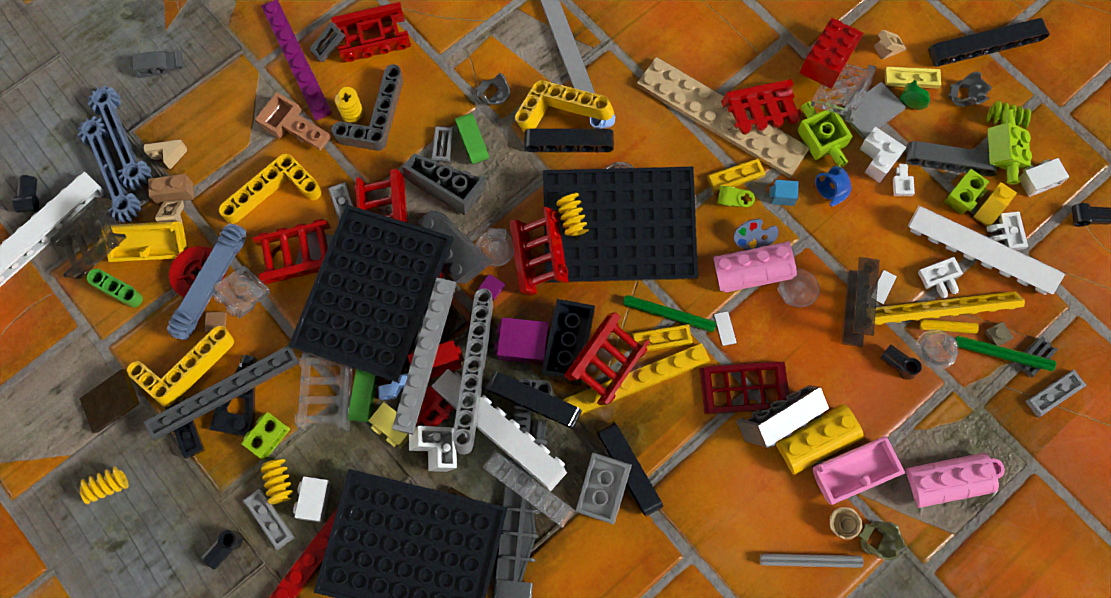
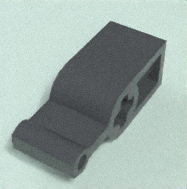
M179 50L170 53L153 51L132 55L133 71L139 78L163 75L168 70L183 69V56Z

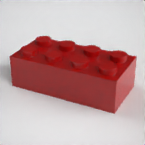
M831 17L806 57L799 73L832 89L864 33Z

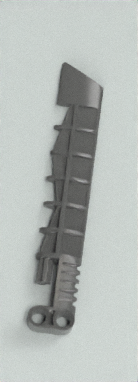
M518 380L538 390L542 387H547L549 389L547 394L553 396V389L547 381ZM516 404L513 407L516 413L512 417H515V422L519 424L520 431L523 433L527 431L531 434L533 412ZM540 419L535 420L533 437L535 440L533 442L538 446L540 444L545 446L548 442L545 440L547 421ZM509 455L503 497V507L508 509L497 551L492 598H532L533 583L522 582L528 561L535 562L536 560L530 558L535 539L538 538L534 514H540V511L533 510L531 490L542 491L543 487L532 486L534 477Z

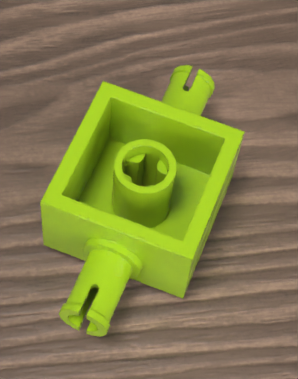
M811 101L808 102V105L807 103L803 104L801 110H803L807 119L801 122L797 132L805 145L810 148L809 151L815 161L831 155L837 166L846 165L848 160L840 149L846 147L853 136L835 107L833 106L817 113Z
M1008 109L1002 112L1003 124L988 128L989 159L991 165L1007 171V184L1020 183L1019 169L1031 166L1032 153L1029 146L1031 136L1028 130L1016 125L1015 110Z

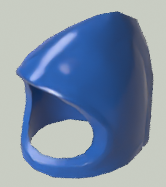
M833 166L828 173H820L815 179L816 188L824 198L831 200L829 204L831 207L844 201L851 193L852 185L849 175L840 166ZM820 176H826L823 181L819 179ZM830 183L835 185V189H831Z

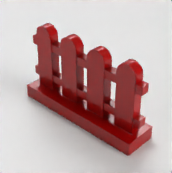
M792 79L730 91L721 100L723 108L728 107V112L733 113L736 121L734 124L735 129L739 128L740 133L743 135L749 134L752 125H755L757 130L764 131L768 126L767 122L770 121L774 127L779 128L784 123V118H787L791 124H796L800 120L801 110L796 109L793 101L794 94L791 93L787 97L776 96V92H785L788 89H792L794 86ZM777 102L781 103L784 113L780 112ZM761 106H765L768 116L764 115ZM744 109H749L752 117L751 120L748 119Z

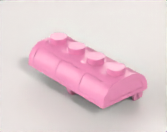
M789 241L713 257L720 291L725 293L790 280L797 276L795 260Z
M887 436L813 467L816 482L830 505L905 474Z
M986 453L905 468L917 508L996 493L999 488L994 465Z

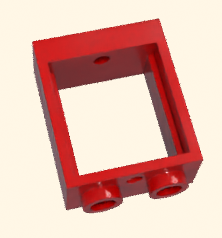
M453 340L439 345L429 379L443 375L447 369L453 372L463 368L461 362L464 361L460 346H455ZM414 353L407 355L410 362V366Z

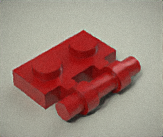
M431 386L426 389L415 427L420 426L422 423L425 426L437 427L454 410L450 404L444 409L439 406L444 401V398ZM435 410L438 415L430 422L427 417Z

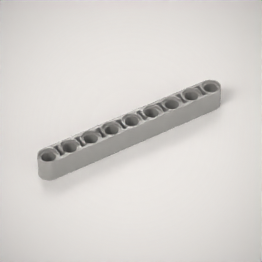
M480 289L474 296L453 431V443L459 454L470 453L474 445L493 312L492 293L488 289ZM466 403H473L470 406H464ZM464 421H470L467 425L462 424ZM461 440H468L464 444L459 443Z

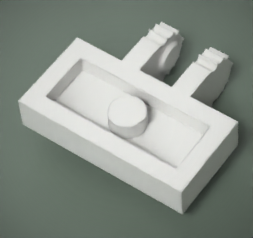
M1020 212L1001 213L998 217L1000 224L987 227V232L1002 230L1003 235H995L990 237V239L997 242L1004 241L1006 246L1014 250L1026 249L1028 247Z
M955 257L918 271L925 288L928 289L936 286L941 298L948 297V292L944 285L946 281L951 293H958L959 289L954 278L961 276L963 273Z

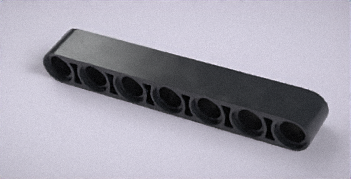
M1037 18L936 43L928 48V53L934 66L939 67L1040 42L1046 39L1050 33L1043 18Z

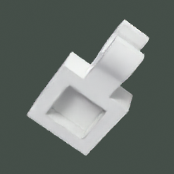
M899 164V167L896 168L897 176L893 178L894 196H913L915 194L914 177L908 176L907 164Z

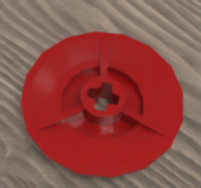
M195 246L187 248L177 255L171 263L169 270L170 285L177 294L185 298L196 279L195 274L201 271L213 249ZM225 275L223 276V278H222L221 282L219 283L218 287L216 288L215 292L219 289V287H220V286L222 285V283L224 282Z

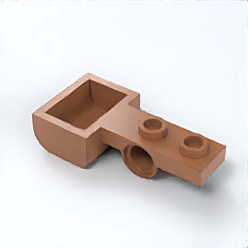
M278 92L275 93L255 118V121L262 129L278 139L288 131L300 142L308 143L320 151L331 138L328 132L299 116L302 112L299 105Z

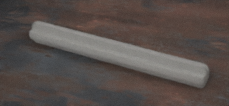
M761 554L760 565L863 567V557Z

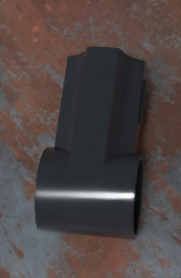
M21 175L19 177L17 196L13 198V208L17 213L39 210V200L36 196V177Z
M1079 203L1071 207L1074 226L1111 224V207H1090L1088 203Z
M891 344L880 357L881 360L897 370L900 376L906 380L913 379L922 369L918 359L908 357ZM906 365L911 366L914 372H909Z
M231 530L221 532L218 540L201 557L203 562L215 570L234 549H238L242 545L243 537L241 533ZM230 535H232L234 539L231 545H229L227 542V539Z

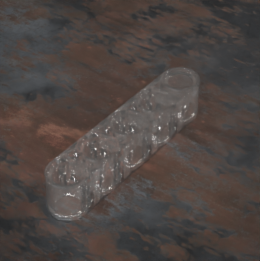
M496 451L491 454L482 467L562 528L575 512L569 505Z

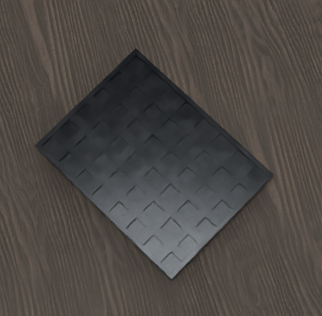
M693 166L543 170L544 207L557 211L559 215L565 264L568 269V283L698 279ZM578 193L579 196L575 200H580L581 203L577 205V208H583L579 215H585L581 222H587L583 229H589V231L577 236H567L564 233L567 229L562 226L564 221L560 219L563 214H560L558 211L561 207H558L556 203L564 196ZM544 225V236L547 235L546 225ZM549 242L545 244V254L550 253ZM552 261L545 262V273L553 271ZM554 279L546 281V283H563Z

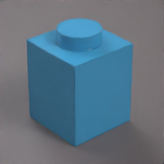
M776 180L769 190L772 204L794 206L798 200V181Z

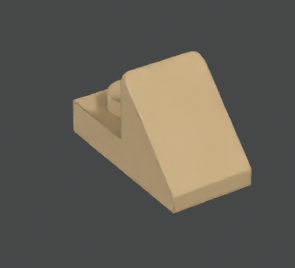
M882 30L878 34L881 40L874 45L881 59L906 50L900 37L886 30Z
M182 140L145 144L144 152L151 159L160 160L163 158L165 165L171 169L187 152V147Z
M183 200L164 201L155 217L156 221L182 222L180 214L184 208Z

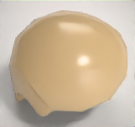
M840 507L834 510L830 516V528L839 538L852 539L859 535L862 529V519L854 509Z

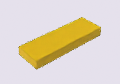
M758 158L707 176V180L715 194L720 191V185L736 187L765 177L766 173Z
M689 324L632 333V338L636 342L647 339L650 341L646 347L648 348L647 352L691 345L693 343Z

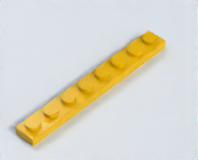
M1014 291L867 308L865 316L871 324L882 325L889 322L918 321L923 318H939L940 316L949 315L958 316L959 314L995 312L1001 309L1013 310L1018 307H1024L1025 300Z
M698 344L629 372L616 391V397L613 401L709 363L710 359L703 344ZM612 380L600 385L606 389ZM592 388L563 399V401L582 410L580 415L604 406L597 404L601 395Z

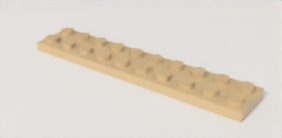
M658 57L654 59L637 82L638 88L753 157L759 158L760 161L788 178H791L810 149L805 144L769 123L764 131H759L755 125H752L749 134H741L739 128L735 129L734 127L736 121L733 113L728 112V107L723 108L721 100L724 96ZM744 109L748 119L751 120L750 112Z

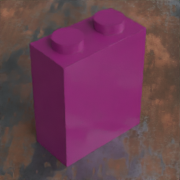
M502 318L501 324L498 323L497 335H500L499 342H495L494 353L497 354L498 360L544 365L549 329L548 322Z

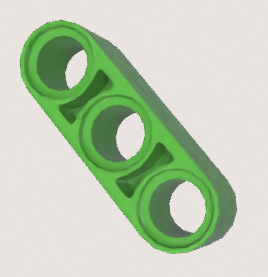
M469 113L455 118L471 164L489 159L486 146L473 114Z
M93 269L87 275V281L92 286L129 307H138L143 301L142 295L132 286L100 269Z
M356 370L348 414L350 421L369 423L368 420L372 417L377 376Z

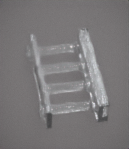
M303 352V356L299 358V366L302 369L298 413L295 414V425L301 431H306V423H335L340 431H349L350 420L348 414L351 401L353 368L323 358H311V354ZM310 366H339L341 368V375H338V377H310ZM309 385H337L340 387L339 394L336 396H308ZM308 404H336L338 406V414H335V416L307 415Z

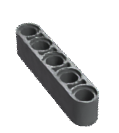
M919 141L907 144L906 163L909 165L967 173L972 169L979 175L987 177L995 176L998 173V167L990 164L989 152Z

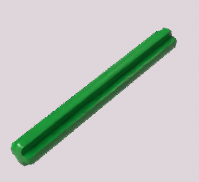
M626 295L623 301L624 306L689 324L690 326L713 332L716 327V322L630 295Z
M959 335L955 338L954 346L1051 372L1055 370L1057 364L1052 359Z

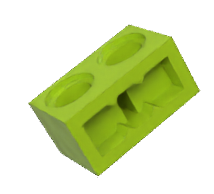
M970 169L945 199L944 203L961 215L967 210L970 212L977 204L976 198L979 197L981 199L988 189L985 187L989 181Z
M269 412L259 417L256 422L257 425L253 430L246 433L243 438L244 441L241 443L264 461L290 431V428ZM271 423H275V428L268 432V426ZM258 439H262V444L255 448V442Z

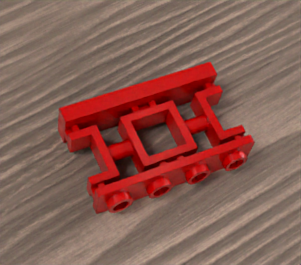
M400 2L331 17L332 23H335L337 28L345 34L346 45L338 46L339 55L343 63L353 62L361 58H370L374 55L387 54L391 51L405 50L411 47L408 31L399 32L397 23L405 21ZM392 20L393 25L383 27L382 22ZM379 27L381 37L364 40L362 31ZM358 29V33L348 34V30ZM395 32V38L386 39L385 34ZM360 40V46L351 47L350 42Z

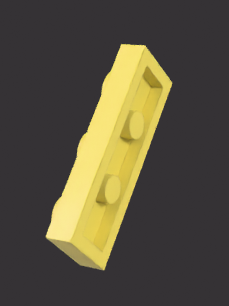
M886 67L884 70L885 86L905 87L907 83H911L914 80L917 81V85L921 88L939 89L941 86L940 69Z

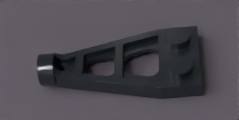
M241 355L240 363L235 373L245 369V365L250 366L256 363L257 358ZM255 387L247 391V393L237 396L245 401V411L243 414L238 415L228 412L227 409L231 400L215 408L209 430L243 437L252 430L255 420Z

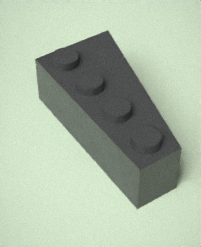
M413 154L403 166V174L406 180L463 215L468 212L486 189L485 177H477L471 175V172L453 169V166L447 164L446 166L438 164L435 160Z

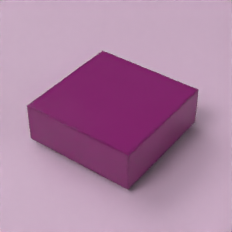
M489 274L479 287V290L488 289L492 293V300L495 301L505 287V283Z

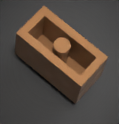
M186 174L148 179L149 197L157 205L163 204L164 201L194 200L193 182Z

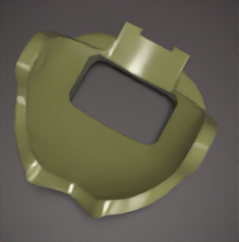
M875 521L871 524L865 523L862 532L858 535L861 539L862 549L869 555L873 554L884 560L899 558L898 551L906 547L899 531V526L892 522ZM875 528L884 533L876 549L867 543L869 536Z

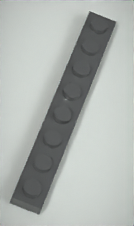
M286 346L144 422L151 439L155 441L299 364V361L293 349Z

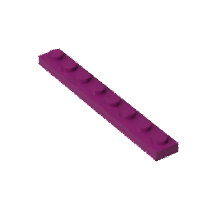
M273 0L261 5L315 120L317 121L331 115L330 107L279 1Z

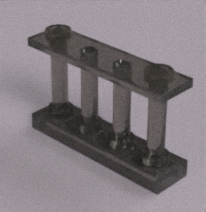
M94 197L50 238L52 245L64 247L71 267L63 274L64 277L83 278L89 270L114 248L118 247L126 238L125 234L113 233L106 216L107 211L114 206L111 199ZM97 220H100L105 233L101 240L94 225ZM87 230L94 245L90 250L83 236ZM75 241H77L82 254L79 260H77L72 247Z
M860 257L858 271L849 270L842 334L843 345L862 347L864 335H874L880 260Z

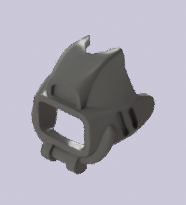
M976 71L959 80L955 85L951 84L948 98L952 99L955 105L962 107L981 104L989 99L986 95L992 87L981 78V73ZM959 87L968 89L967 98H957Z
M499 73L494 79L483 80L481 85L475 88L477 92L476 99L480 103L501 105L510 95L509 85L502 73ZM490 85H493L498 91L488 100L483 93Z

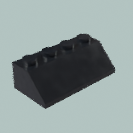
M557 299L542 370L543 375L562 383L581 386L582 379L570 381L564 375L590 339L595 305Z

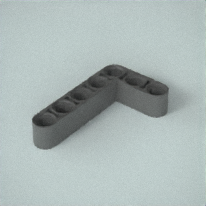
M388 65L384 71L369 127L346 122H337L332 126L331 131L338 144L375 151L385 148L403 84V76L398 65Z

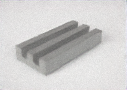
M435 126L432 160L439 161V163H443V161L450 163L454 134L453 128ZM439 131H442L440 155L436 156ZM446 132H449L446 157H444Z

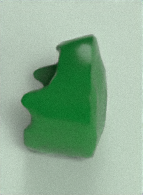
M914 80L906 84L900 96V101L912 109L921 110L927 108L930 104V94L927 90L919 87L917 81Z

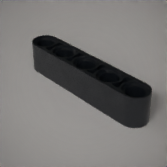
M527 129L525 131L524 149L527 152H611L614 150V132L611 129Z
M494 370L485 387V390L571 429H574L582 412L580 408Z
M612 421L596 430L610 458L632 465L626 485L644 516L647 517L663 507L661 499L617 424Z

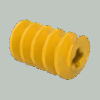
M351 87L340 89L335 97V103L342 119L347 123L359 121L364 111L356 91Z
M578 193L564 196L556 203L558 207H561L558 211L560 214H563L560 219L564 221L562 226L567 229L564 232L567 236H577L589 231V229H583L587 222H581L585 215H579L583 208H577V205L581 203L580 200H575L579 196Z
M275 459L262 464L261 472L265 474L262 478L264 481H267L264 487L269 489L266 495L271 497L268 499V503L271 505L291 500V498H288V495L293 493V490H286L291 485V482H284L289 475L282 473L287 470V467H281V464L286 462L285 459Z
M114 466L112 474L108 469L104 471V477L100 472L97 473V480L93 476H89V483L85 479H81L80 495L84 503L90 504L91 501L95 502L99 498H105L106 495L114 494V491L120 492L122 488L127 489L129 484L124 472Z

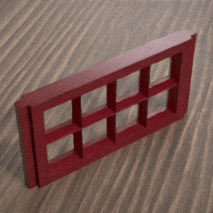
M785 362L699 368L704 414L767 410L771 408V403H766L764 388H777L779 401H786V396L789 395ZM762 370H774L776 384L764 385ZM757 371L759 385L747 386L745 372ZM740 372L742 386L730 387L728 373ZM723 373L725 387L713 388L711 374ZM760 389L762 403L749 404L747 390ZM743 390L744 404L732 405L730 391ZM726 391L727 406H715L713 392Z

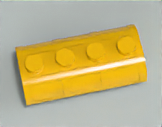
M180 221L101 226L108 262L174 259L179 253L187 249L184 227Z
M841 404L823 413L820 417L808 421L806 426L797 428L790 436L778 440L776 446L792 474L795 475L862 440L864 435L852 411L847 405Z

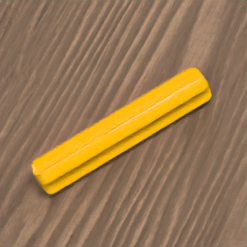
M921 319L919 322L921 330L974 334L978 333L979 330L977 323Z

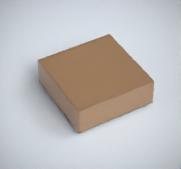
M206 312L204 331L210 332L217 326L226 328L227 313Z

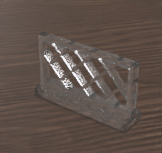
M846 64L831 89L832 91L826 92L824 89L828 87L820 84L811 101V106L845 115V121L853 123L872 83L876 66L869 65L867 69ZM847 75L848 78L843 79L841 76ZM853 83L855 86L849 87L847 84ZM842 85L843 89H837L835 86ZM848 93L850 96L843 97L842 94ZM837 96L838 99L832 100L831 97ZM825 98L827 102H822L818 100ZM837 104H843L845 108L839 107Z

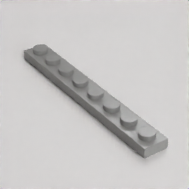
M436 278L392 429L394 431L411 435L414 433L456 288V282Z

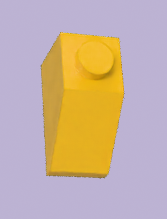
M1000 182L973 218L986 227L992 225L1017 192Z

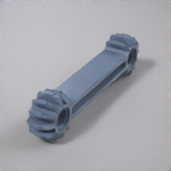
M105 85L102 89L97 87L95 92L91 91L92 96L88 97V104L95 114H102L124 168L118 171L120 175L118 177L119 181L128 189L131 188L136 191L139 187L143 190V185H148L147 180L152 178L150 174L152 171L144 161L138 162L116 111V108L121 106L120 95L112 87L108 88ZM110 113H111L112 118H113V120H114V122H115L116 128H114V125H113L112 120H111V118H110ZM123 147H125V149H126V151H127V154H128V156H129V158H130V162L128 161V159H127V157H126V154H125V152H124Z
M93 116L90 120L86 117V122H80L81 127L77 128L79 132L77 136L84 145H91L112 197V202L107 203V207H109L107 210L108 214L117 222L120 221L124 224L127 220L132 222L133 217L138 218L137 212L142 211L139 207L141 203L133 193L127 195L123 183L119 181L118 177L120 175L105 140L111 136L107 125L101 118L98 119ZM99 144H100L101 149H102V151H103V154H104V156H105V160H104V158H103V156H102V153H101V151H100ZM112 179H114V181H115V184H116V186H117V188H118V191H119V195H118V193H117V190H116V188H115V185H114Z
M229 223L220 232L218 242L178 310H175L168 322L167 330L173 337L186 340L192 335L198 324L197 321L234 257L243 248L247 235L246 230L241 226Z

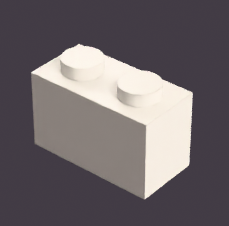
M1059 158L1052 161L1050 159L1044 160L1036 167L1031 165L1025 168L1019 180L1028 197L1061 185L1069 178V175Z
M303 477L302 482L300 481L298 485L299 499L298 502H295L293 508L295 518L323 523L331 482L324 479Z

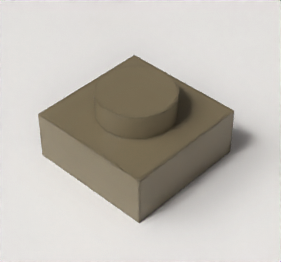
M1004 322L984 331L991 344L998 346L1014 338Z

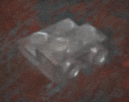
M242 266L213 286L215 301L218 304L224 303L227 306V312L231 316L236 315L239 319L253 310L258 301L270 294V289L245 266Z

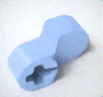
M408 373L402 375L400 383L392 381L391 384L379 386V399H396L400 391L404 389Z

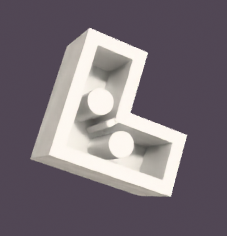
M874 127L859 149L873 158V161L864 173L880 183L906 147L877 127Z
M417 426L413 435L409 434V451H428V471L448 472L457 468L456 449L453 443L454 428Z

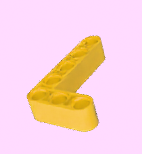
M538 81L533 85L516 113L515 120L525 133L527 129H535L549 106L599 120H609L614 115V110L606 96L547 81Z
M282 154L223 202L219 207V213L226 222L235 224L288 180L307 199L312 201L317 200L321 196V189L316 180L290 154ZM315 187L312 191H308L309 188Z
M223 326L213 328L161 379L139 361L132 362L127 367L129 377L161 406L168 407L174 404L233 346L234 338Z

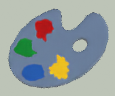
M762 219L749 220L736 229L734 241L739 247L746 250L769 246L777 239L778 228L773 225L762 230ZM763 235H767L766 239H761Z

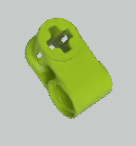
M720 185L717 204L749 207L755 201V196L751 191ZM748 194V198H751V200L744 204L741 197Z

